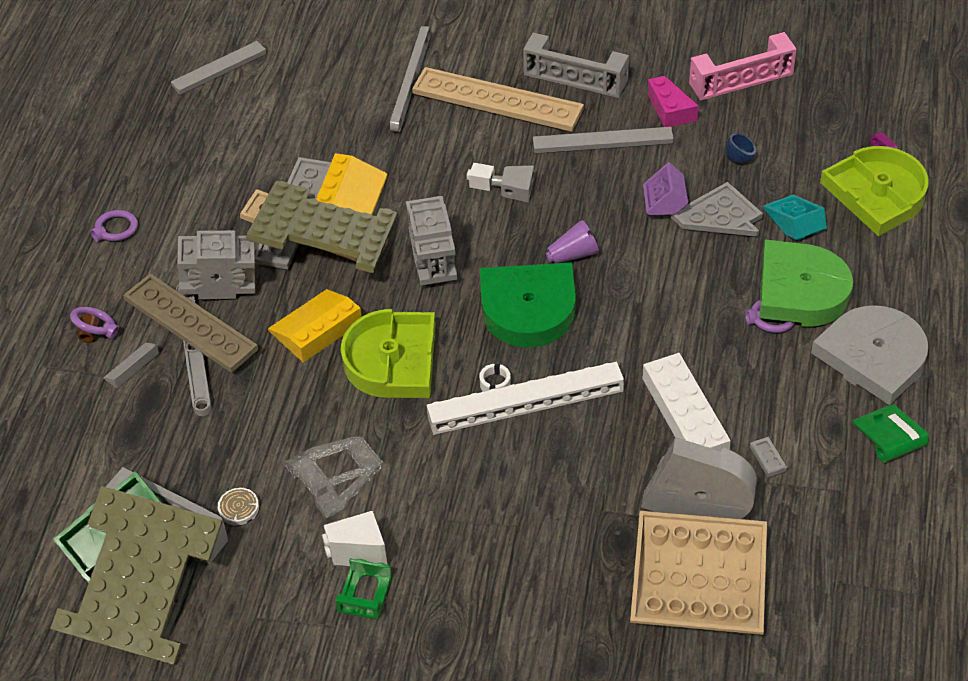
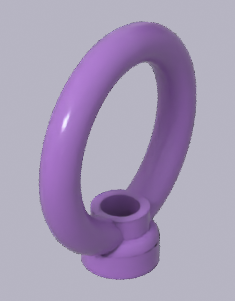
M109 211L97 219L95 228L90 230L91 235L96 242L103 239L108 241L124 240L135 233L138 228V221L128 211ZM114 217H123L131 222L129 229L118 234L106 233L102 225L105 221Z
M760 300L751 309L746 310L745 314L748 325L756 324L767 332H785L795 324V322L787 321L782 325H771L759 318Z
M78 307L72 310L70 314L73 324L83 331L92 334H105L110 339H113L119 331V326L114 323V320L107 313L99 309ZM93 314L106 323L103 327L92 326L81 321L78 315Z

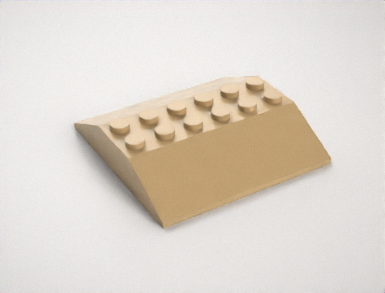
M640 511L630 623L763 635L767 522Z

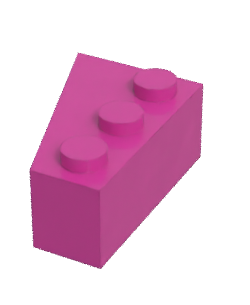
M661 76L648 79V96L664 127H673L697 121L698 105L668 78Z

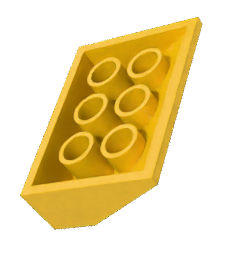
M335 153L316 200L373 215L387 179V173L353 156Z
M326 289L269 327L268 331L304 363L342 337L347 329L362 317L361 309L349 297Z

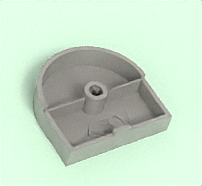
M863 306L843 314L815 339L811 354L842 373L843 378L855 386L857 384L888 405H891L913 382L916 383L920 378L928 353V341L920 325L905 313L885 306Z
M675 437L667 453L661 458L656 472L644 491L641 508L660 513L742 519L751 511L754 504L757 483L756 473L749 462L731 450L721 447L720 451Z

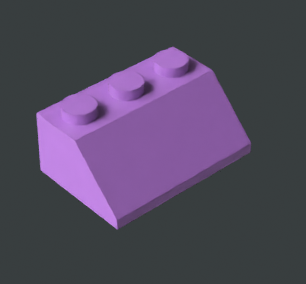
M670 162L643 184L646 213L649 215L676 214L688 204L684 174Z

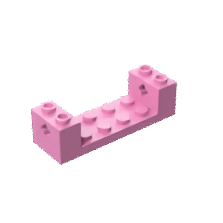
M785 32L769 36L767 52L715 66L707 54L692 57L689 84L701 101L793 75L796 48Z

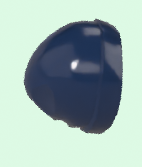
M734 133L727 141L726 155L732 162L747 163L755 157L756 147L747 136Z

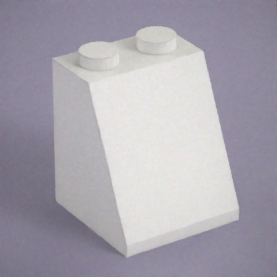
M373 511L324 525L325 534H322L325 545L324 549L327 558L331 557L334 565L350 566V558L364 559L373 563L382 562L387 565L385 544Z

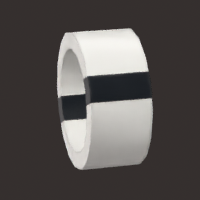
M490 364L485 366L480 372V388L482 392L511 385L510 372L503 365ZM492 374H499L505 377V381L499 385H491L485 382V378Z

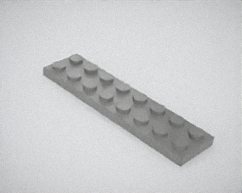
M299 157L287 183L310 189L308 199H316L331 162ZM287 240L283 249L259 243L254 254V264L288 270L300 243Z

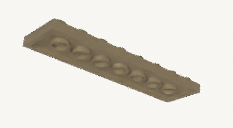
M151 273L123 295L125 301L231 373L258 350L256 343Z

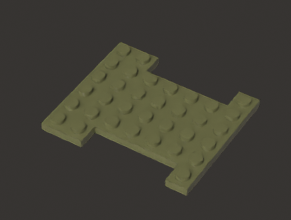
M275 181L247 232L246 240L283 249L287 240L358 258L355 269L374 273L396 220L397 212L388 208H380L377 216L365 212H357L351 208H342L332 203L327 204L316 199H308L310 189L303 186L291 185L285 181Z
M101 486L87 527L105 532L106 536L78 614L57 608L50 629L175 666L182 644L163 639L162 635L189 556L210 562L223 521Z

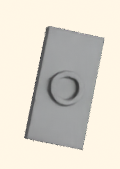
M769 437L750 443V449L767 477L786 472L787 466Z

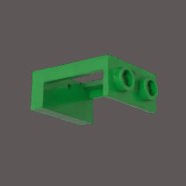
M350 558V570L342 594H338L335 601L337 612L379 620L392 579L391 566L382 562L373 563L364 559ZM365 576H373L378 580V587L373 600L354 597L359 580Z

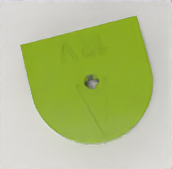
M872 146L856 150L852 156L823 170L820 183L877 236H880L910 220L920 212L927 193L928 175L923 165L912 155L892 147Z
M384 309L371 312L356 320L345 332L341 343L343 367L348 380L360 391L376 397L430 398L436 326L435 312H392V309Z

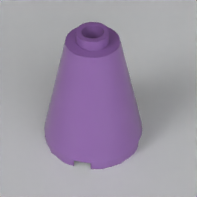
M583 220L576 223L547 248L546 256L550 263H563L595 255L599 252L597 243Z

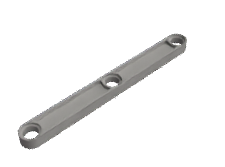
M421 26L391 117L390 131L392 132L401 131L413 93L412 88L417 81L430 40V27Z
M182 294L195 303L194 294ZM183 340L193 409L196 415L206 416L211 412V401L204 355L197 349L189 350L188 348L191 345ZM200 404H207V407L204 409L197 408Z

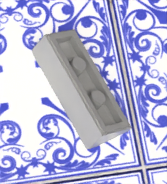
M144 343L109 372L104 379L114 387H120L159 354L157 345Z

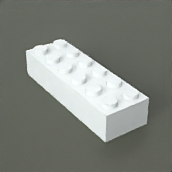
M680 353L643 364V381L675 437L720 451L721 447L730 450L728 435Z

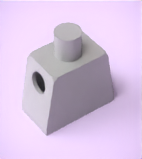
M506 166L503 176L493 175L492 186H500L503 197L529 202L534 180V166Z

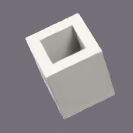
M473 163L472 168L467 172L469 187L490 191L494 166Z

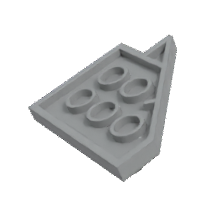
M726 182L687 204L683 210H679L676 214H671V219L682 229L758 236L759 230L753 223L762 219L763 213L732 185Z

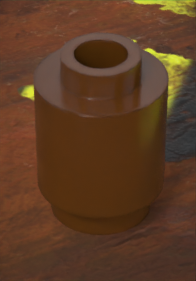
M85 314L80 317V320L84 323L98 327L99 320L93 314ZM80 328L77 330L78 339L82 342H92L96 337V334L83 331Z

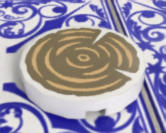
M234 488L227 491L218 502L220 517L227 524L234 526L244 525L251 518L253 520L259 511V502L255 493L245 488Z

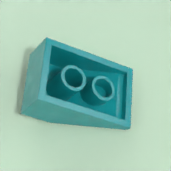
M794 194L763 205L764 210L785 235L794 240H801L807 235L817 234L820 230L827 228L824 207Z

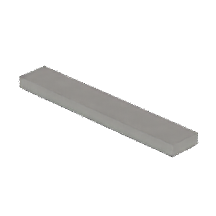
M255 41L171 81L172 87L181 95L265 55L266 50L258 41Z

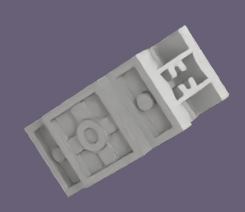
M443 196L406 201L409 235L420 285L457 280L454 265L455 247Z
M197 231V236H178L179 293L198 294V299H236V294L255 293L254 242L246 240V236H235V231Z

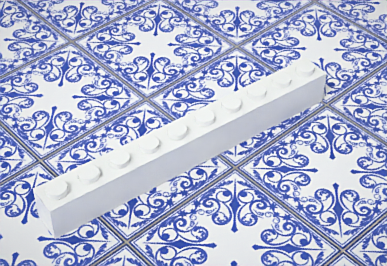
M617 362L605 363L600 366L588 367L565 374L548 376L525 383L434 402L427 405V414L433 435L623 392L624 379Z

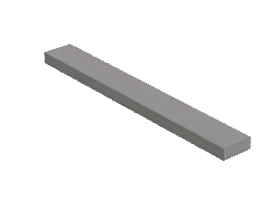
M671 127L533 137L534 153L673 143Z

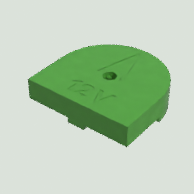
M765 240L762 255L759 318L799 322L801 326H820L836 320L844 313L849 303L853 287V277L849 267L840 257L829 250L814 245Z

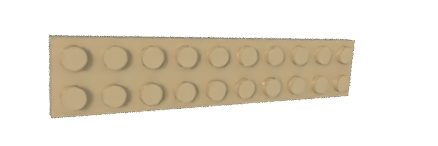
M427 67L424 68L412 88L413 94L571 132L584 109V104Z

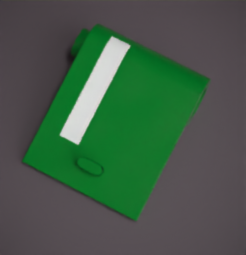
M894 404L852 420V424L875 443L877 457L882 463L889 462L928 445V432Z

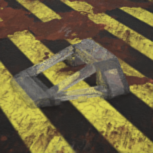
M362 436L350 437L312 447L284 462V466L294 478L298 476L312 493L316 507L326 519L344 509L349 499L353 495L356 496L362 485L366 481L369 482L384 466L382 460ZM347 450L360 468L328 479L314 462V460ZM360 476L344 492L337 496L333 485Z

